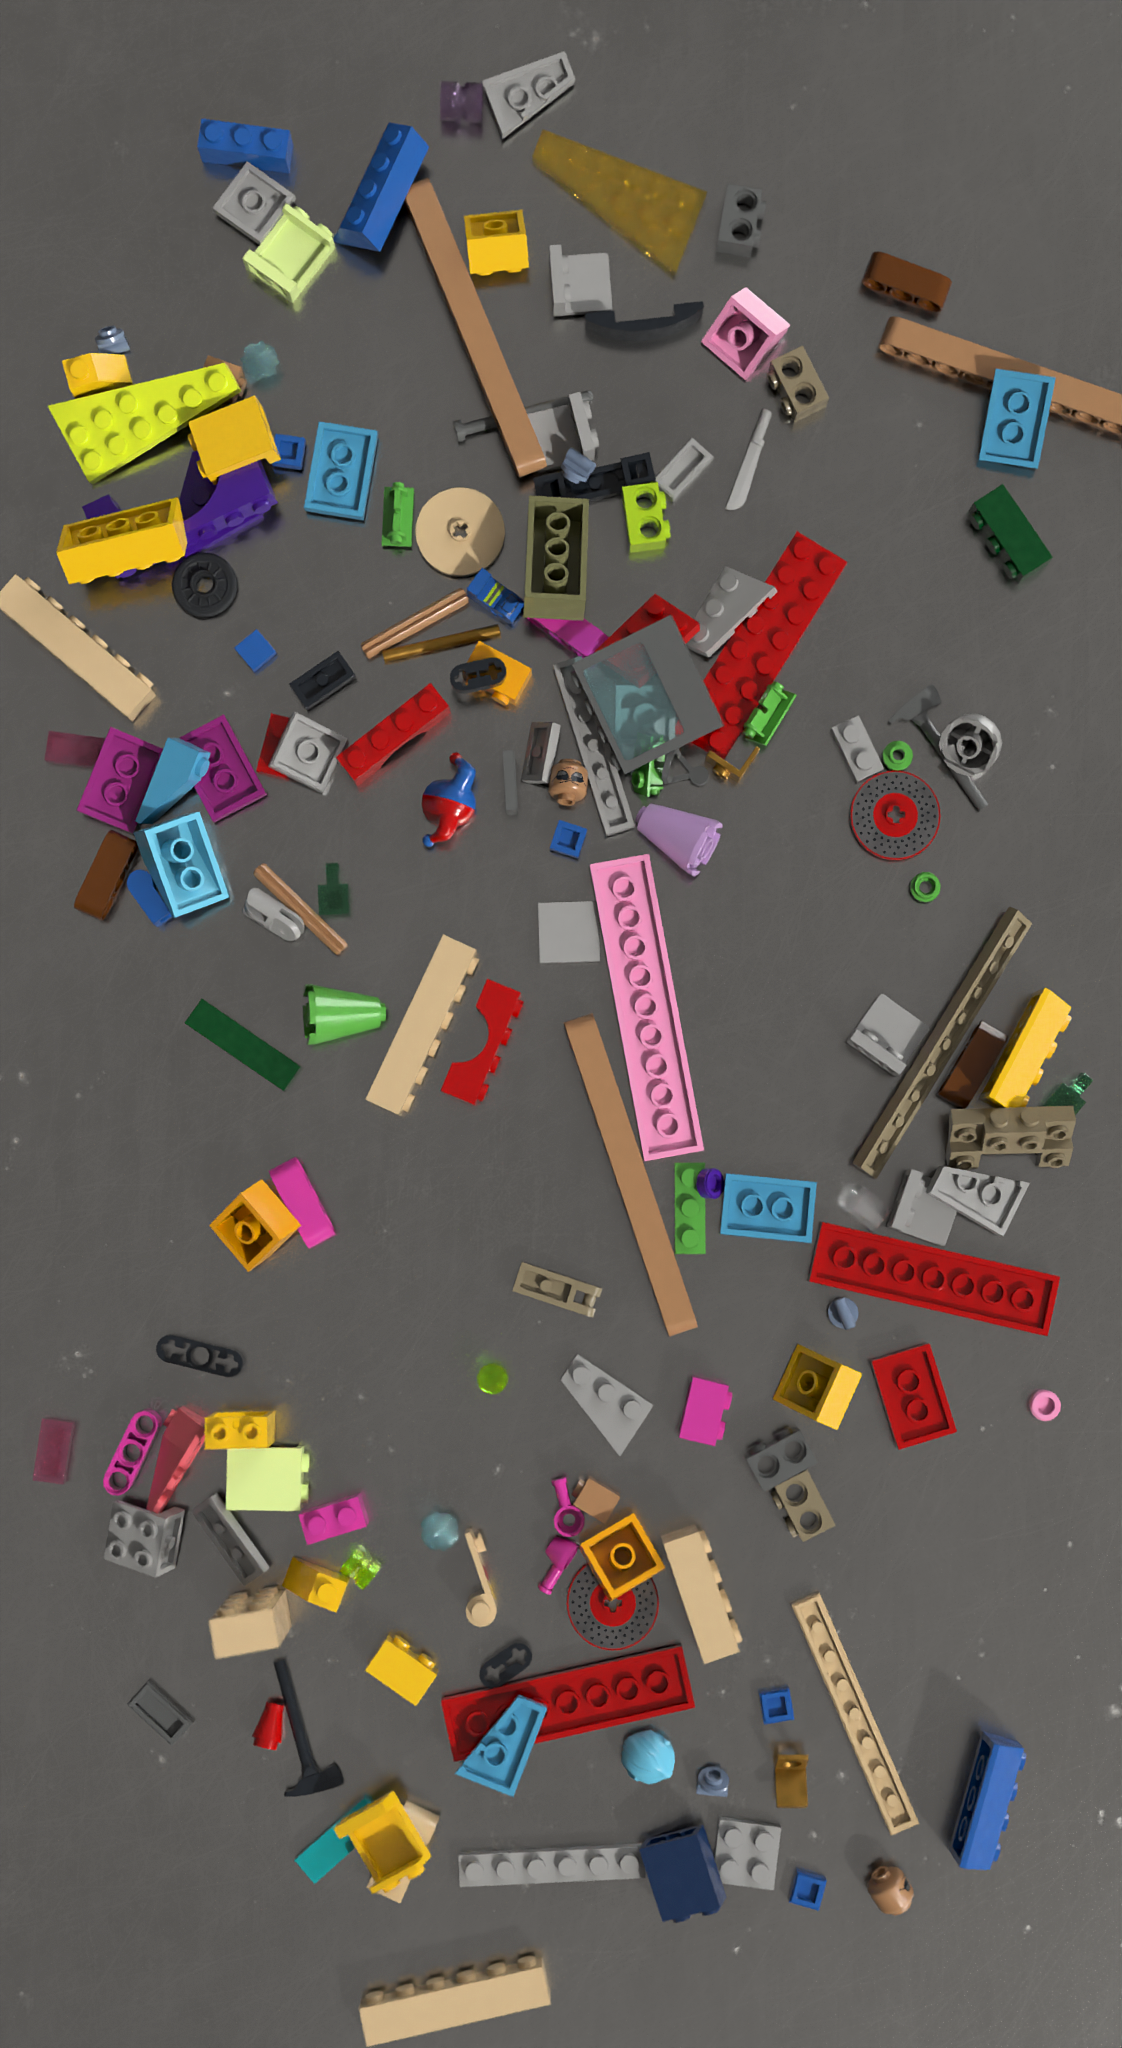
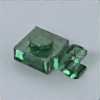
M326 863L327 885H318L319 915L350 914L349 884H340V867L338 863Z
M1083 1072L1075 1078L1070 1087L1060 1083L1042 1106H1073L1076 1115L1086 1103L1080 1095L1093 1082V1079Z

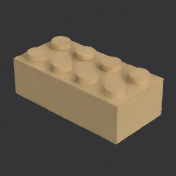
M696 1524L662 1535L661 1539L704 1664L740 1652L737 1643L742 1642V1638L735 1619H728L727 1613L732 1612L725 1590L718 1589L717 1583L722 1582L714 1559L708 1560L706 1553L712 1552L705 1531H698Z
M277 1586L260 1589L259 1593L253 1596H247V1592L229 1595V1599H226L220 1605L221 1607L216 1610L209 1620L215 1659L279 1647L292 1627L286 1589L278 1591Z

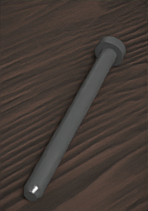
M591 391L581 392L583 401L588 400V402H591L593 400ZM569 395L524 408L527 414L567 405L569 403ZM493 416L462 423L461 420L453 421L458 442L466 440L465 435L497 427Z

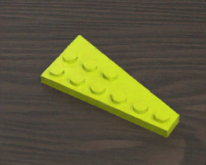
M221 363L49 405L48 408L88 482L94 485L189 425V421L207 414L242 392L228 365Z

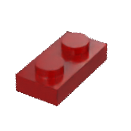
M271 713L256 769L257 773L287 780L286 775L268 767V764L290 719L289 717Z

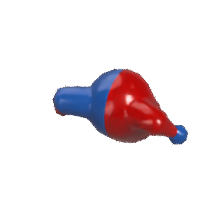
M458 752L452 753L449 756L450 763L457 766V772L451 780L439 779L433 781L426 787L422 796L421 804L425 817L433 824L438 825L432 835L426 834L422 838L423 844L427 847L433 846L436 842L448 841L455 833L457 827L466 824L475 812L476 800L471 787L476 770L470 763L462 759Z

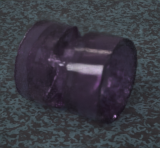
M441 81L440 121L457 122L460 117H463L465 122L482 123L483 83L466 82L463 87L457 81Z

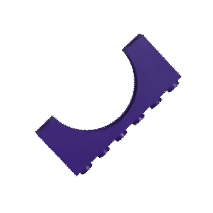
M260 460L219 477L217 487L206 505L195 515L183 521L187 538L186 549L190 547L191 543L200 539L212 538L217 534V531L228 526H237L245 518L253 514L265 513L271 509L272 505L278 503ZM109 494L82 506L87 519L122 511L119 504ZM136 568L126 570L115 577H129L137 570Z

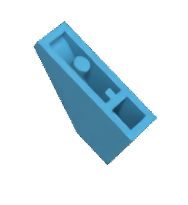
M168 737L135 822L140 824L155 823L207 773L210 765L208 759L211 753L182 739Z

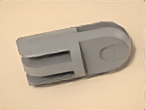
M252 888L249 891L242 909L244 915L284 940L295 941L304 932V922L299 915L259 888Z

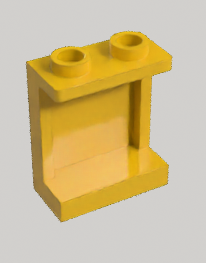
M255 395L188 422L191 433L188 434L190 445L194 452L198 451L201 459L197 461L198 469L202 477H208L213 485L218 484V476L266 458L270 464L281 460L263 406Z
M394 1790L347 1815L333 1828L339 1839L349 1835L375 1881L369 1888L372 1894L383 1889L384 1893L391 1891L401 1883L400 1879L405 1876L409 1880L415 1878L425 1870L423 1865L431 1858L430 1852Z

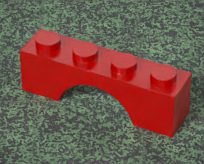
M429 683L336 756L338 764L354 784L359 786L377 772L384 762L406 742L423 732L429 731L451 713L449 705L434 686Z
M490 979L486 980L476 1004V1009L483 1015L488 1024L489 1034L487 1043L482 1052L475 1058L466 1062L451 1064L440 1090L442 1093L474 1106L477 1100L483 1102L489 1085L485 1084L489 1072L495 1074L501 1059L496 1054L500 1045L506 1046L513 1029L508 1028L512 1016L518 1018L524 1001L519 1000L521 992Z

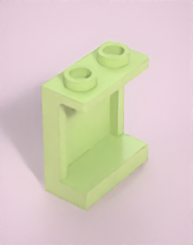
M285 204L282 208L283 216L256 251L253 252L249 249L242 259L247 271L288 301L294 303L335 250V245L332 237L333 234L327 227L320 223L315 225L301 208L297 206L292 208Z
M304 1446L227 1449L226 1510L300 1511L303 1508V1503H308L309 1485L303 1483L304 1472H309L310 1457L308 1453H304Z

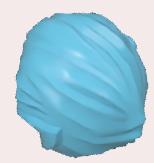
M650 1729L634 1733L624 1741L621 1762L632 1779L637 1782L654 1784L671 1777L675 1764V1752L670 1741L663 1735Z

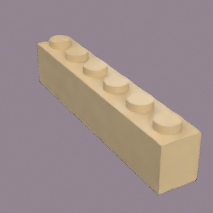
M15 574L0 591V610L133 722L155 698V693L150 689L153 683L140 672L135 676L129 671L128 668L131 665L118 653L114 657L105 650L108 645L96 634L89 637L83 631L86 626L75 616L71 615L68 619L60 611L63 607L51 596L47 599L42 597L38 593L41 588L29 577L22 580Z
M443 934L366 1097L367 1101L401 1116L402 1111H409L415 1099L411 1092L416 1083L422 1084L428 1068L424 1067L428 1056H435L441 1041L437 1040L441 1028L447 1030L454 1014L449 1011L454 1001L459 1003L465 993L467 986L462 985L467 974L473 975L480 959L475 957L477 954L476 949Z
M527 1956L517 1960L516 1964L505 1966L504 1963H496L488 1966L486 1971L475 1973L474 1970H466L458 1973L456 1978L444 1980V1977H436L426 1981V1985L414 1987L413 1984H405L397 1987L395 1992L383 1994V1991H375L367 1994L365 1999H361L359 2007L367 2047L550 2005L551 1994L543 1957L535 1959V1956Z

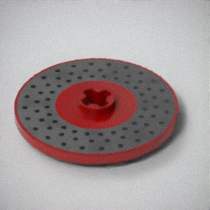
M886 771L871 777L859 788L851 804L850 822L856 839L868 852L886 860H904L918 855L933 841L940 825V806L935 793L924 780L904 771ZM893 808H897V812L903 814V817L897 823H893V818L887 816L888 813L893 811Z
M587 1563L573 1578L567 1594V1612L573 1628L582 1639L600 1649L622 1650L637 1644L650 1632L658 1615L659 1597L652 1578L617 1597L616 1599L621 1600V1606H617L615 1612H610V1608L604 1606V1600H608Z

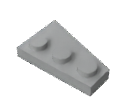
M563 51L483 80L482 87L502 139L575 83V77L566 53Z
M724 566L694 618L700 624V631L686 643L687 648L709 658L735 633V628L747 617L751 618L758 611L757 607L767 597L771 599L778 591L772 585Z
M938 1166L925 1193L994 1234L1004 1236L1030 1183Z
M579 1354L575 1356L560 1379L617 1454L621 1456L654 1405Z

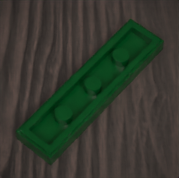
M202 998L185 1021L186 1025L284 1092L302 1068Z

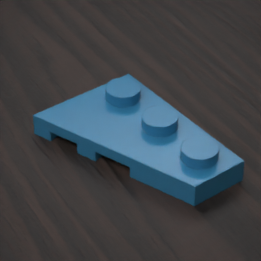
M518 1694L455 1771V1774L513 1797L546 1713L547 1705Z

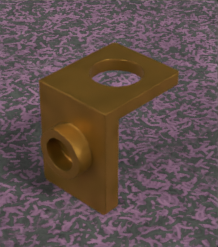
M755 747L740 770L712 751L707 753L705 761L714 766L712 770L718 776L726 780L730 777L738 783L757 756L760 748Z
M777 1755L775 1762L777 1808L808 1807L806 1778L808 1755Z

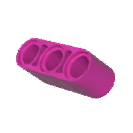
M526 618L578 657L582 656V659L595 653V650L609 638L586 619L578 621Z
M296 1156L269 1170L271 1179L286 1208L301 1224L298 1231L308 1248L336 1235L329 1217Z
M144 1409L132 1417L104 1475V1488L111 1495H122L134 1486L162 1426V1418L157 1411ZM142 1416H148L152 1419L153 1429L150 1432L143 1431L140 1428L139 1420ZM128 1444H135L139 1448L140 1455L137 1460L130 1459L127 1456L126 1447ZM115 1472L125 1475L127 1482L124 1488L114 1485L112 1478Z

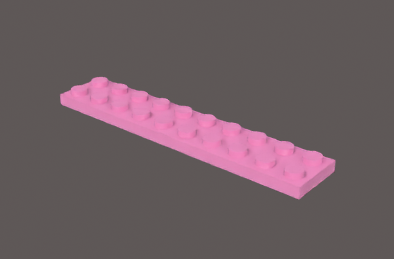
M649 854L590 864L644 1161L704 1151Z

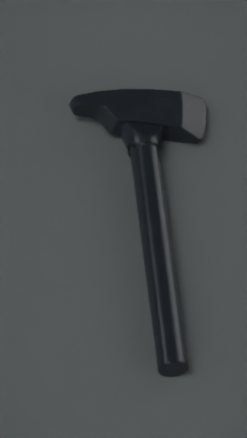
M285 1658L274 1661V1668L302 1768L301 1778L298 1779L297 1785L293 1789L285 1791L284 1796L310 1795L343 1785V1778L336 1764H332L320 1771L314 1764Z

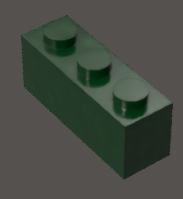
M1001 484L972 504L969 509L971 523L977 530H982L987 538L986 544L993 554L999 555L1003 561L1002 567L1010 579L1014 578L1019 584L1047 566L1052 560L1053 556L1004 484Z

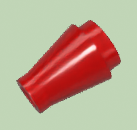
M266 1702L262 1715L252 1734L254 1746L277 1750L278 1743H282L284 1705Z

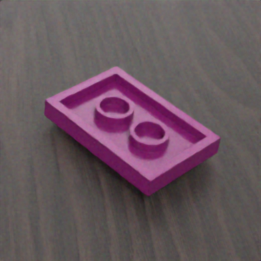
M224 714L179 738L211 753L208 759L210 762L208 771L194 787L214 823L267 795Z
M110 727L76 811L133 834L137 826L135 820L163 749Z

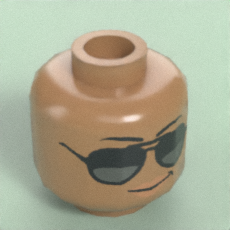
M560 760L552 766L550 782L548 784L550 796L557 799V802L564 806H571L575 802L582 800L587 794V769L578 760Z
M881 1866L874 1870L867 1887L868 1893L882 1913L900 1915L908 1910L912 1903L914 1891L903 1871L899 1867Z

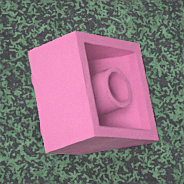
M745 287L730 297L701 342L746 380L775 349L791 325Z

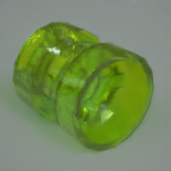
M497 1362L485 1364L477 1376V1383L480 1389L490 1395L502 1392L508 1382V1373L505 1367Z
M357 1547L339 1572L345 1577L353 1578L356 1586L364 1590L382 1566L375 1560L370 1561L367 1559L365 1552Z

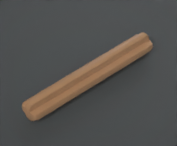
M462 588L451 592L362 642L361 649L367 658L379 654L383 650L388 649L468 604L467 594Z
M262 863L255 869L254 876L288 909L299 915L304 925L334 954L338 955L346 948L347 943L266 864Z

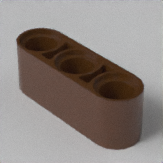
M878 251L872 253L862 278L863 285L871 290L936 313L942 311L952 285L950 278L943 274Z
M110 830L106 834L75 899V909L101 921L106 918L139 847L136 840L114 830Z
M981 1020L961 1051L937 1095L960 1109H966L1006 1043L1008 1035Z

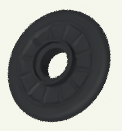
M197 553L187 557L178 565L172 578V592L176 602L183 610L198 617H210L223 612L230 606L237 591V578L232 566L224 558L213 553ZM203 577L210 578L213 582L212 588L208 592L198 591L196 585L199 579Z

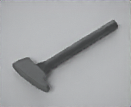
M931 684L906 702L891 717L888 723L892 724L899 719L905 721L912 720L922 729L944 761L945 756L939 748L941 735L930 721L927 710L931 707L941 704L939 693L935 686ZM948 767L978 811L988 805L987 801L971 778L956 773Z

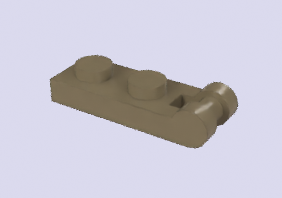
M522 1262L512 1291L593 1318L596 1311L593 1307L596 1298L601 1295L602 1288ZM577 1290L585 1292L582 1304L573 1301Z

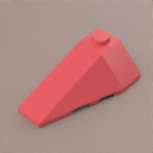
M185 1406L180 1407L177 1411L172 1409L163 1423L167 1429L162 1437L146 1510L157 1514L165 1509L205 1441V1418Z

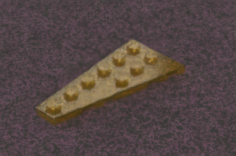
M543 129L532 155V161L559 183L562 182L575 192V196L583 202L586 201L596 209V213L628 239L634 240L646 250L650 257L660 261L675 276L706 200L707 192Z

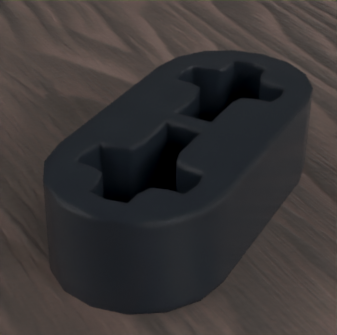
M486 658L463 663L452 669L450 683L452 688L461 694L498 687L507 677L506 666L498 658ZM494 665L496 670L501 669L502 671L497 674V679L492 680L490 675L480 677V674L489 671V666ZM460 672H465L466 676L477 675L476 678L468 680L467 686H462L461 682H455V679L459 678Z
M515 1640L485 1660L479 1671L481 1683L490 1689L497 1688L525 1670L532 1661L530 1646L522 1640ZM514 1648L518 1651L523 1649L526 1651L524 1662L521 1663L519 1660H515L511 1664L507 1663L513 1656L512 1650ZM502 1664L505 1668L498 1674L499 1680L495 1681L493 1677L489 1679L485 1677L488 1674L487 1667L491 1666L493 1669H496Z

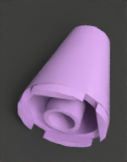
M653 803L647 807L643 806L635 819V822L638 823L637 829L687 874L693 877L700 873V870L696 869L700 862L706 865L712 856L721 836L716 830L723 826L714 819Z

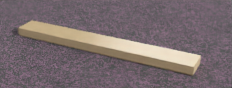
M819 1591L791 1603L890 1835L892 1836L919 1824Z

